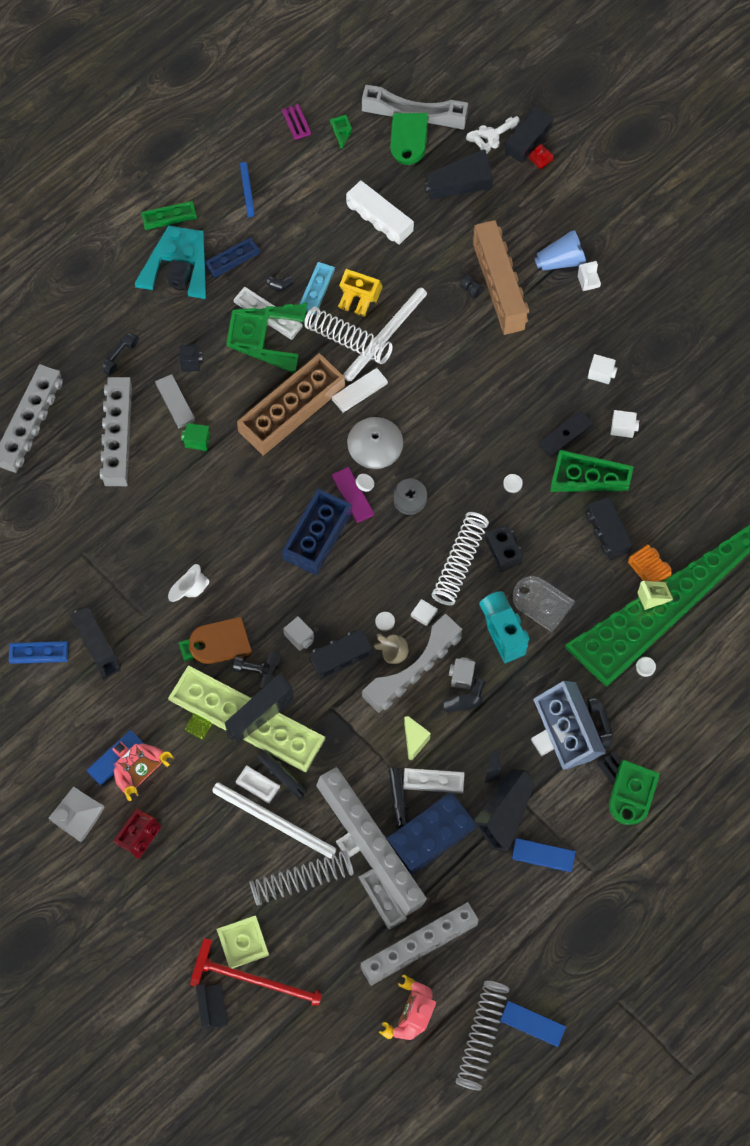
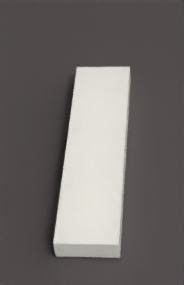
M246 287L234 298V303L243 309L275 307ZM269 318L268 320L269 326L291 340L303 327V324L298 321Z

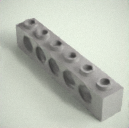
M39 364L0 442L1 468L16 473L18 468L22 467L26 452L30 451L34 436L38 435L42 420H45L47 417V409L49 405L53 404L57 389L59 390L62 386L63 379L61 378L60 371ZM17 448L15 452H10L12 449Z
M108 377V384L104 385V395L107 396V401L103 402L106 418L102 420L105 434H102L104 451H101L103 468H100V479H103L105 486H127L132 384L130 377ZM114 430H120L117 433H112ZM113 447H119L116 450H111ZM114 463L118 464L116 467H110Z
M467 902L361 963V970L372 986L477 926L478 918Z

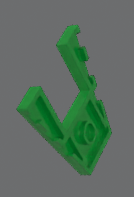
M287 304L281 307L267 306L261 309L232 310L226 343L227 347L295 374L299 354L263 349L269 318L305 322L308 304Z

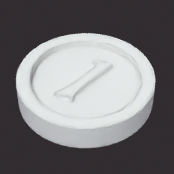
M360 474L356 479V485L363 491H371L374 487V480L367 474Z
M510 474L504 479V488L511 493L518 492L522 488V479L518 475Z
M382 612L377 615L375 623L379 630L389 631L394 627L395 619L391 613Z
M642 657L637 661L636 670L641 676L648 677L655 672L656 664L651 658Z

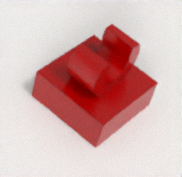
M539 145L529 154V159L539 169L546 166L554 158L543 145Z

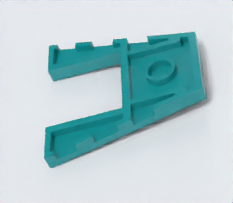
M168 226L135 281V287L153 290L161 260H176L194 265L188 296L206 299L203 231Z

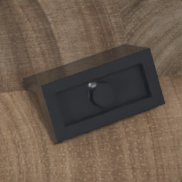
M204 984L196 985L202 1029L227 1026L222 985L206 987Z

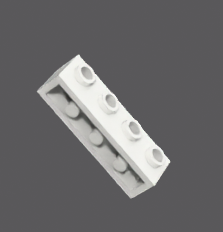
M358 182L346 194L348 207L351 210L357 211L364 220L371 222L378 231L385 233L391 241L400 244L413 232L414 221L364 182Z

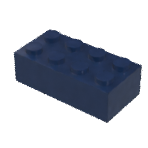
M317 489L282 550L283 560L317 576L352 514V504Z
M451 792L389 836L387 841L412 876L473 832L476 825Z

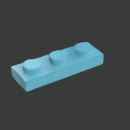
M320 262L317 263L300 304H308L307 313L313 307H320L335 272V267Z

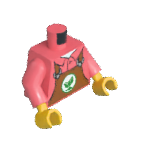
M119 742L112 749L120 757L114 764L115 768L113 770L116 784L125 793L127 800L131 801L129 795L135 793L138 796L136 787L161 764L160 761L168 767L169 763L166 762V759H174L170 752H164L155 746L142 743L139 745L135 744L128 749L122 742Z
M402 975L405 978V983L403 985L398 983V985L412 991L398 1026L394 1029L391 1025L384 1022L382 1026L386 1030L383 1032L379 1031V1033L387 1039H391L394 1036L395 1038L412 1040L425 1031L436 1005V1002L432 1000V990L428 986L416 982L406 975Z

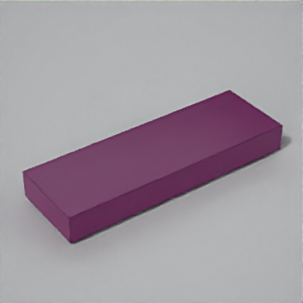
M349 467L332 474V479L344 501L352 504V515L356 523L374 516V512L363 492L356 485V480Z

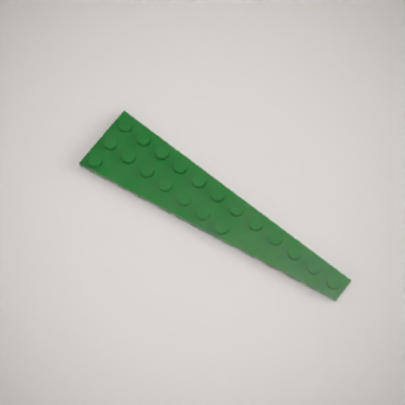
M750 525L733 535L729 540L721 543L711 552L709 551L697 561L690 563L685 569L664 580L663 582L666 583L673 600L645 610L640 597H638L637 600L632 601L622 610L615 612L602 623H598L588 632H584L566 644L565 648L601 683L608 687L750 553Z

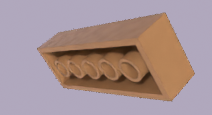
M494 220L474 225L473 246L503 334L506 335L525 330V324L528 322L527 313H529L528 304L523 301L524 294L522 288L518 287V276L516 272H513L512 258L507 255V244L505 241H502L501 227H498Z
M319 353L237 421L238 432L264 456L332 399V396L344 389L345 377Z

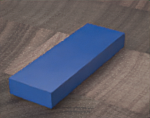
M246 162L240 163L247 217H254L248 166Z
M68 641L9 643L10 664L68 662Z
M131 730L86 770L100 786L114 774V764L120 759L112 749L119 742H122L128 749L135 744L143 743Z
M516 838L512 859L572 872L576 851Z
M508 1001L500 1020L502 1023L556 1047L559 1046L566 1026Z

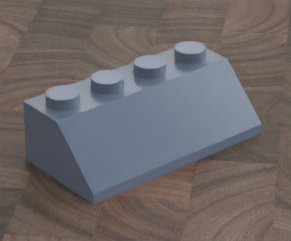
M563 681L533 699L563 770L591 762L606 753L576 682ZM557 723L556 726L559 732L574 733L575 735H568L564 742L561 743L552 726ZM566 723H568V729H567V730L565 729V724H566Z

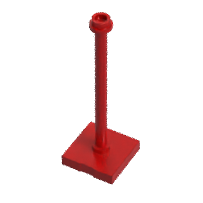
M204 938L191 977V986L196 987L200 983L203 971L208 972V970L309 1000L312 1001V1006H319L322 993H319L318 990H315V993H311L211 962V959L207 957L212 940Z

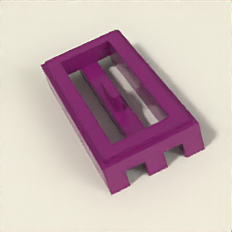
M296 104L294 108L290 106L287 110L285 108L282 109L283 116L294 140L311 135L299 104ZM295 112H297L305 132H303ZM288 114L292 115L300 134L296 133Z

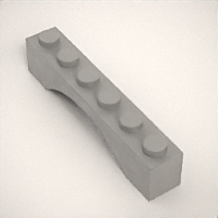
M365 85L362 97V111L392 117L393 113H428V123L464 129L468 115V103L455 100L440 103L415 102L398 97L382 87Z
M444 614L432 626L428 645L420 658L404 671L387 677L375 678L362 691V697L378 713L383 709L387 710L392 705V700L395 697H401L406 692V687L410 683H416L424 670H430L438 657L440 659L444 657L448 652L447 649L451 645L455 646L461 640L462 628L447 614Z

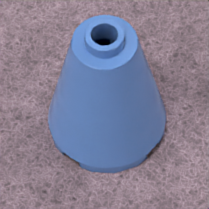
M575 230L570 231L538 252L537 258H534L537 267L542 268L543 271L579 266L586 263L585 255Z

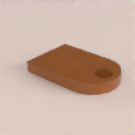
M241 617L200 626L194 630L189 641V649L192 656L206 664L234 659L236 656H247L252 653ZM196 643H202L205 646V648L203 650H197L195 649L194 645Z

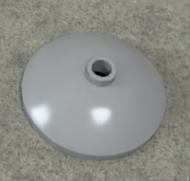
M380 417L366 418L359 421L351 429L347 440L348 451L351 457L363 467L371 469L384 468L393 464L399 458L403 449V437L401 431L393 422Z

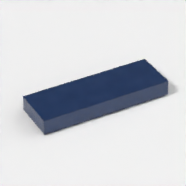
M250 237L205 261V266L212 276L216 278L260 254V249Z

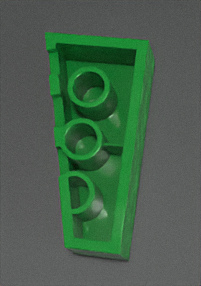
M560 450L550 492L628 491L634 466Z

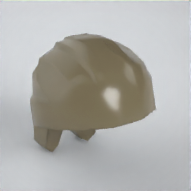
M381 634L377 635L381 643H375L373 646L375 649L382 650L384 660L387 663L400 664L407 658L409 648L404 638L394 634L387 638Z

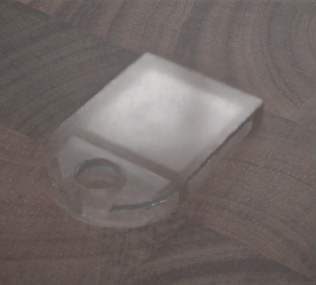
M535 576L525 577L518 581L513 591L515 606L552 633L575 603L573 599L551 584ZM522 586H526L529 588L530 592L527 594H522L519 591V588Z

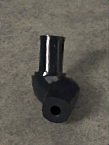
M474 678L469 693L443 700L446 712H457L479 707L482 703L481 693L486 682L480 678Z

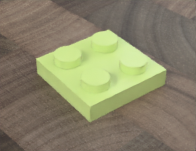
M256 916L217 929L230 968L269 956Z

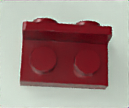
M136 809L113 842L139 859L158 834L161 825L152 816Z

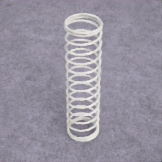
M318 307L311 308L306 315L304 324L307 329L316 331L317 334H322V336L328 337L330 340L333 339L334 342H339L341 345H345L359 354L363 353L365 357L369 356L371 360L375 359L380 364L385 363L392 352L391 342H385L384 339L379 342L378 336L373 339L372 333L367 336L366 330L361 333V328L355 330V325L350 326L349 322L344 324L343 319L338 321L336 316L332 318V315H326L325 311L320 313ZM317 310L316 318L314 322L311 324L312 316ZM324 312V319L320 326L316 328L317 321L320 315ZM311 315L310 320H309V327H308V326H307V323H308L309 316ZM330 315V321L322 331L324 321ZM336 318V324L328 334L329 326L332 320ZM342 321V326L334 337L335 329L338 323ZM348 324L345 335L340 339L342 329ZM352 327H354V331H353V333H352V336H351L350 339L346 342V338H347V334H348L349 330H350ZM359 329V336L355 343L352 345L353 337L356 331ZM333 332V338H330L329 335ZM365 332V339L358 348L360 337ZM339 335V341H336L334 338ZM370 335H372L370 344L364 350L366 340ZM378 338L374 350L370 353L372 343ZM382 341H384V344L381 346L378 355L376 356L379 344ZM387 344H389V350L382 360H380V356L383 349ZM369 348L368 355H365L364 352ZM375 351L374 358H371L370 355Z
M475 512L466 513V518L463 520L464 525L461 526V531L458 532L459 537L455 539L456 544L452 546L453 550L450 551V556L447 558L448 563L444 564L445 569L441 571L442 576L439 577L436 589L432 592V597L439 603L444 605L455 604L454 598H457V595L454 592L460 591L456 585H463L459 579L466 578L461 572H468L465 566H470L471 563L468 560L474 559L470 553L474 554L477 552L473 547H478L479 543L477 541L482 540V537L478 534H485L482 528H487L489 524L487 518ZM468 515L477 516L483 519L485 522L477 518H469ZM471 519L480 521V522H482L483 524L477 523V522H475V521H473V520H471ZM465 526L470 531L462 530V527ZM468 526L476 527L482 530L483 533L476 532ZM462 532L467 537H460V533ZM465 532L473 533L480 537V539L472 538ZM462 538L474 541L475 543H477V546L465 542ZM457 539H460L464 543H457ZM457 545L462 550L454 549V546ZM460 545L468 546L472 548L475 552L468 551L462 548ZM454 551L459 556H452L451 553ZM457 551L464 552L470 555L472 558L464 557L460 555ZM453 557L463 559L467 561L469 565L463 564L454 559ZM449 558H452L457 563L449 562ZM449 564L454 569H446V565ZM451 564L459 565L467 571L459 570ZM446 570L450 575H443V572ZM448 570L460 573L464 577H458L449 572ZM444 577L449 582H441L440 578ZM446 577H450V578L456 579V580H458L461 584L454 583V582L450 581L449 579H447ZM441 583L447 589L438 588L437 586ZM443 583L452 585L456 587L458 590H453L445 586ZM441 590L448 591V592L454 594L456 597H453V596H451L450 594H448V593H446V592H443V591H441ZM435 594L446 596L453 602L441 600Z

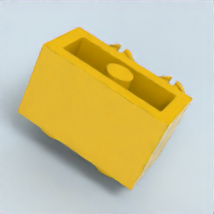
M346 269L339 285L344 293L338 307L349 311L353 297H360L354 313L357 315L362 314L361 316L365 317L370 302L376 303L383 287L380 280Z

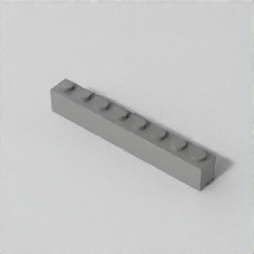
M336 767L321 775L316 785L351 835L355 844L360 848L361 853L372 869L376 871L404 915L408 916L420 909L427 898L339 769Z

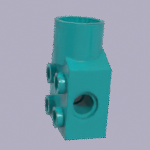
M495 592L482 599L479 605L485 615L488 631L504 664L526 655L529 641L528 633L526 630H522L520 617L517 613L514 614L504 592Z

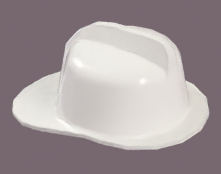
M198 564L193 565L172 586L168 594V599L171 602H175L183 596L197 597L207 587L209 580L201 573V568Z

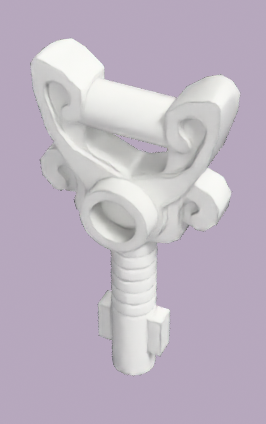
M517 116L514 118L510 117L505 121L506 123L496 129L492 127L487 128L482 125L479 130L469 132L466 139L470 142H475L480 147V150L485 149L487 154L492 147H499V135L509 128L514 129L517 127L520 119ZM480 137L486 139L487 143L485 144V142Z

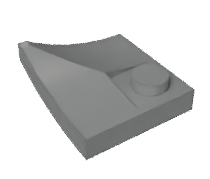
M73 786L51 814L49 820L82 842L105 807Z

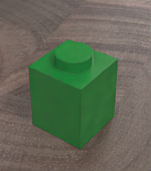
M187 423L186 430H182L181 441H184L185 448L207 451L210 438L209 426Z

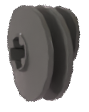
M410 478L398 483L393 496L396 509L406 515L419 513L427 503L425 486L418 480Z

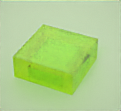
M194 713L185 730L203 740L212 722Z

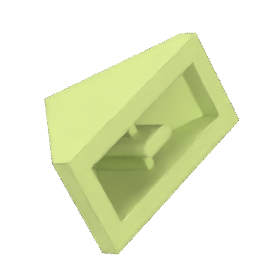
M641 582L638 595L645 610L673 600L665 582Z
M408 716L404 717L408 758L413 760L430 740V732Z

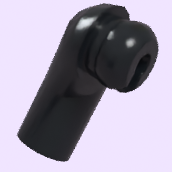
M269 276L266 279L267 286L277 291H282L294 284L290 276L283 280L273 276Z

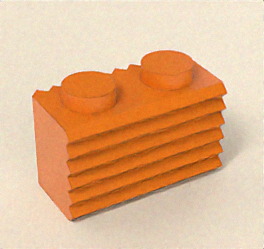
M648 544L629 557L628 563L643 581L663 582L672 574L670 566L666 562H662L657 550L651 548Z

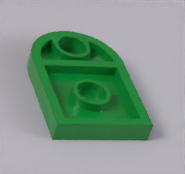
M393 113L390 149L397 162L411 165L418 162L424 156L427 142L428 113ZM406 152L412 153L410 158H403Z
M625 760L620 762L609 799V810L616 821L624 825H634L646 818L660 773ZM623 809H628L631 812L629 820L623 818Z

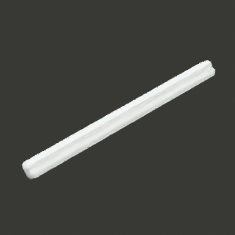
M422 287L416 290L377 335L379 342L382 339L386 342L424 299L427 292ZM378 338L372 343L370 353L374 350ZM384 341L379 344L377 351L384 344ZM369 348L364 352L365 355H368ZM363 353L360 354L343 374L347 381H352L369 362V356L365 357Z
M216 783L213 787V793L319 853L328 858H332V854L335 855V847L221 783Z

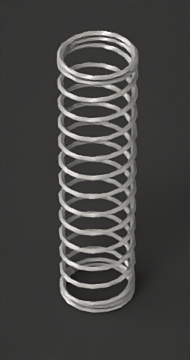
M340 851V863L337 857L332 854L333 867L326 856L324 857L325 869L321 861L317 859L318 873L311 861L309 862L310 875L306 866L302 864L303 879L297 867L294 866L295 880L290 870L287 869L288 884L282 872L279 871L280 886L274 874H271L273 890L265 876L263 878L265 892L258 879H256L257 891L253 880L249 881L256 905H261L258 883L268 903L269 896L266 882L274 899H277L273 878L283 898L284 891L281 876L289 894L292 895L288 872L298 893L300 890L296 870L305 890H307L304 869L312 887H315L311 865L320 885H322L319 863L327 881L330 883L326 860L336 880L338 878L334 858L342 876L345 878L341 854L349 875H353L354 872L347 851Z
M484 981L483 983L484 986L482 988L486 993L480 994V997L484 1001L478 1002L481 1008L477 1009L476 1013L479 1016L473 1018L477 1024L471 1026L475 1032L469 1033L470 1038L473 1040L467 1041V1045L471 1048L464 1050L468 1055L462 1057L466 1064L460 1065V1069L464 1072L458 1073L457 1076L459 1078H456L455 1081L458 1085L473 1090H481L482 1085L464 1079L460 1074L471 1075L480 1079H484V1077L472 1074L464 1070L462 1066L474 1067L482 1071L487 1070L468 1063L464 1058L476 1059L485 1063H489V1061L477 1058L466 1051L473 1050L487 1055H491V1053L471 1046L469 1042H476L489 1047H493V1045L473 1038L471 1034L496 1039L494 1036L481 1033L473 1027L480 1026L498 1031V1029L483 1025L475 1019L482 1018L500 1023L499 1020L485 1017L478 1013V1011L483 1010L496 1015H502L501 1012L487 1009L480 1005V1003H490L498 1007H505L503 1004L488 1001L482 995H492L503 1000L507 999L505 996L488 992L484 987L500 993H508L510 990L507 986L494 981Z

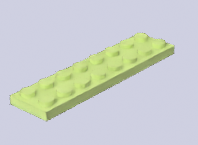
M189 665L169 696V701L226 730L225 722L252 699ZM278 713L243 740L307 772L325 741V737Z

